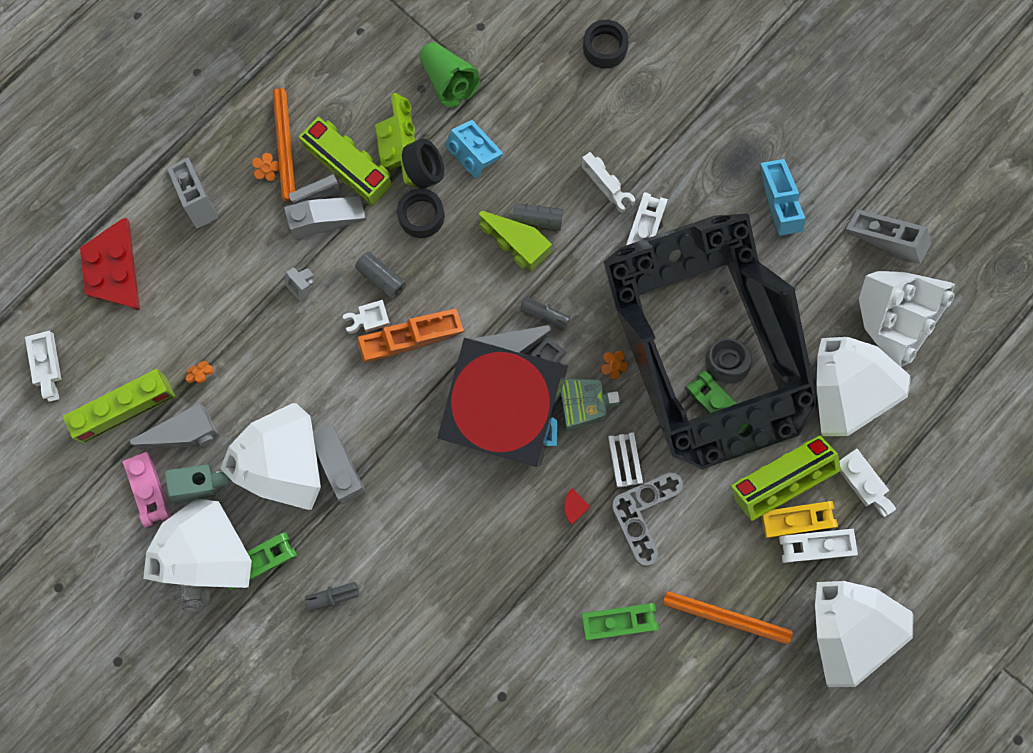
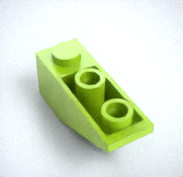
M485 211L479 213L480 228L487 235L492 234L497 239L496 243L504 252L509 251L514 256V261L522 269L526 267L532 272L552 253V244L535 227Z

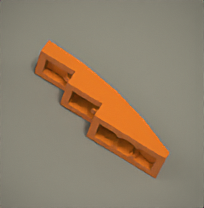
M455 308L410 318L407 323L384 327L381 332L358 336L356 341L363 363L442 341L461 334L464 330Z

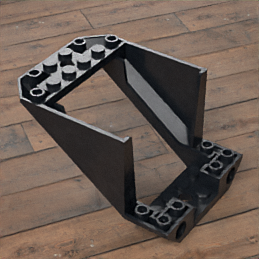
M749 214L715 215L622 246L603 262L616 311L672 456L700 469H705L799 436L817 408L818 403L795 288L759 262ZM674 250H680V258L677 261H670V253ZM727 265L778 390L688 420L684 408L675 396L654 342L655 335L644 316L639 294ZM749 423V428L746 432L738 433V429L742 424Z

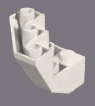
M877 271L866 275L859 296L864 328L878 347L900 367H903L914 360L917 351L927 336L932 333L946 308L951 305L954 299L953 289L955 284L906 272Z
M849 337L821 338L817 356V396L822 436H849L906 399L909 393L910 375L877 346Z
M292 403L250 423L228 447L220 469L233 483L262 498L312 510L321 485L310 415L299 405Z
M196 498L161 524L146 551L143 579L190 586L249 587L252 560L219 501Z
M846 581L817 582L815 600L817 640L826 684L828 687H856L913 638V613L875 588Z

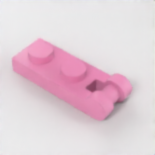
M144 452L124 460L123 464L143 526L147 528L154 525L155 521L160 519L165 521L170 518L171 514L150 453ZM156 504L157 510L150 512L149 507Z

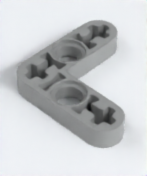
M667 473L615 497L612 502L613 514L635 561L641 566L652 565L658 558V550L640 512L667 501L681 492L683 482L680 476L675 473ZM666 479H670L671 482L676 481L675 492H672L671 489H666L661 492L664 497L660 498L659 490L654 484L658 483V487L661 488L667 484ZM643 489L653 491L655 497L652 502L645 503L641 500L640 492ZM622 499L625 503H630L628 507L630 516L633 513L637 516L630 518L625 523L622 521V519L626 518L625 512L623 510L618 511L617 509L620 504L619 500ZM638 523L642 527V534L639 537L630 536L627 531L629 524ZM644 537L647 538L648 541L643 542L646 550L651 549L653 552L650 555V561L639 557L642 549L640 545L634 547L632 542H639Z

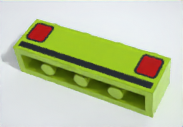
M317 117L298 136L302 147L373 206L392 187L390 173L382 165L376 166L367 152L357 150L354 142L348 136L344 135L342 137L337 133V128L330 121L324 122L320 117Z
M154 369L62 417L72 439L85 444L176 396L166 376L158 369Z
M819 435L732 484L731 488L735 502L749 519L753 521L840 472L839 456Z

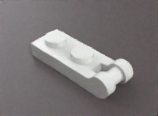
M644 192L626 245L657 234L668 199L662 197L657 199L651 197V194ZM648 206L656 208V212H652L646 209Z
M854 529L779 537L780 545H783L784 555H781L783 563L858 555ZM794 543H800L802 553H794Z

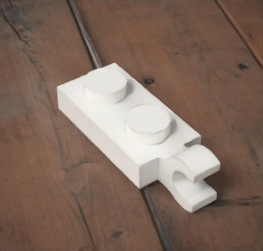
M591 152L582 157L583 170L610 202L615 203L619 212H625V206L622 204L623 201L630 202L632 206L635 204L634 196L627 192H621L619 180L614 175H609L605 170L606 167L599 157L595 158Z
M46 331L25 337L32 383L35 386L41 385L43 399L47 398L48 402L59 400L58 390L54 382L61 380L54 333Z
M855 449L839 461L840 473L866 507L873 503L883 517L896 510L893 503L884 496L889 489L858 449Z

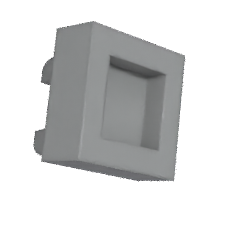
M293 267L286 272L285 286L301 302L308 297L309 287L313 284L311 279L314 278V275L308 268L298 272Z

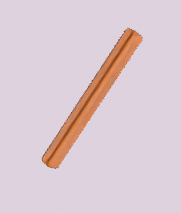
M279 88L273 90L281 194L283 200L289 202L291 199L288 194L295 191L287 93L285 89Z
M667 591L664 595V606L783 644H790L793 632L789 629Z

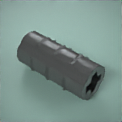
M514 203L512 220L535 227L536 229L561 231L563 209L552 208V206L544 207L527 203Z
M371 252L364 253L355 264L356 269L364 275V278L366 277L371 281L373 285L379 288L391 300L397 298L406 287V282Z

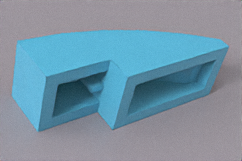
M785 159L761 163L760 168L764 188L778 235L803 232L805 216L798 202L799 192Z

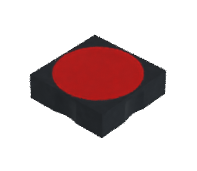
M464 338L437 439L534 467L542 465L551 431L552 414L560 398L568 365L515 352L471 338Z

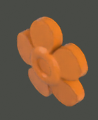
M264 153L262 160L257 157L253 159L252 166L259 168L254 171V176L257 179H262L264 175L268 181L275 179L276 175L273 171L279 170V162L272 161L273 157L270 153Z
M616 351L614 354L611 352L605 353L603 360L607 363L601 365V372L605 375L609 374L611 379L619 378L620 371L625 372L628 367L627 362L623 361L624 353L621 351Z
M202 361L198 363L197 367L193 365L187 370L188 375L185 380L188 383H193L194 381L202 383L206 380L205 375L212 374L214 369L207 361Z

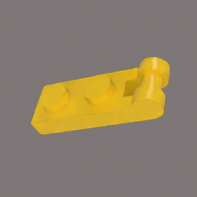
M833 501L774 509L761 516L765 538L837 528V519H834L832 513L834 509ZM816 512H822L823 521H817Z

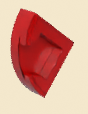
M572 488L566 496L564 510L568 522L573 525L590 508V505Z

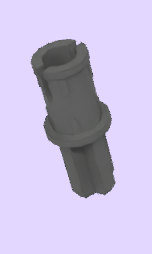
M525 297L520 307L522 311L541 319L540 322L543 323L545 321L560 328L562 331L565 330L566 323L569 322L571 317L550 308V304L546 306L530 297Z
M356 582L335 588L329 586L328 590L306 595L307 608L309 612L331 605L336 607L337 603L357 598L359 596V588Z

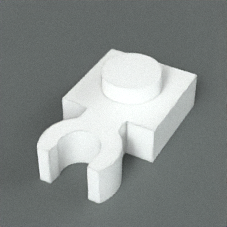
M383 300L360 306V314L346 313L343 315L344 321H355L353 326L346 328L348 334L356 333L363 326L366 333L390 326Z

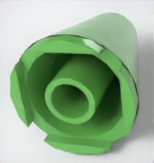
M436 42L426 44L422 48L419 57L440 102L447 107H456L461 105L459 101L462 99L469 100L479 87L481 79L478 76L479 71L473 65Z

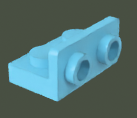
M473 120L452 129L445 143L449 152L455 156L474 178H478L483 168L500 160L503 152Z

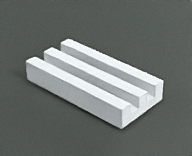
M634 432L626 435L608 436L617 488L643 484ZM626 440H629L635 480H632L625 444ZM615 442H620L626 481L621 480Z

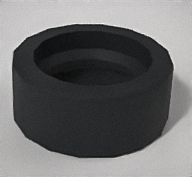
M609 19L592 23L586 29L583 37V53L587 61L593 66L602 69L613 68L619 65L625 59L629 44L625 28L618 22ZM600 34H609L618 39L620 46L612 54H601L592 48V40Z
M421 138L407 144L403 148L402 163L404 170L415 186L427 188L441 182L444 177V164L438 149L431 141Z
M423 188L410 190L398 202L397 215L399 223L403 230L412 237H431L442 227L445 218L442 201L431 190ZM419 201L431 203L436 212L433 221L423 226L411 224L406 215L409 206Z

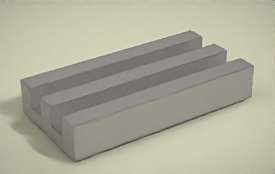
M333 174L288 195L292 203L297 204L307 200L325 199L339 193L341 190Z

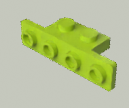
M394 93L391 95L394 116L375 124L380 162L388 171L402 166L404 183L418 189L419 187L415 186L408 178L402 163L403 148L415 141V127L411 117L412 108L407 98Z

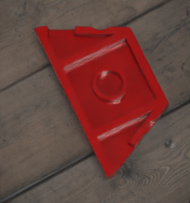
M122 218L80 247L84 290L88 297L98 300L103 299L109 303L121 304L134 310H139L130 223L127 218Z

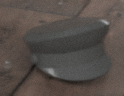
M732 338L720 339L710 346L706 353V365L709 372L721 382L729 384L740 382L750 371L752 355L741 341Z

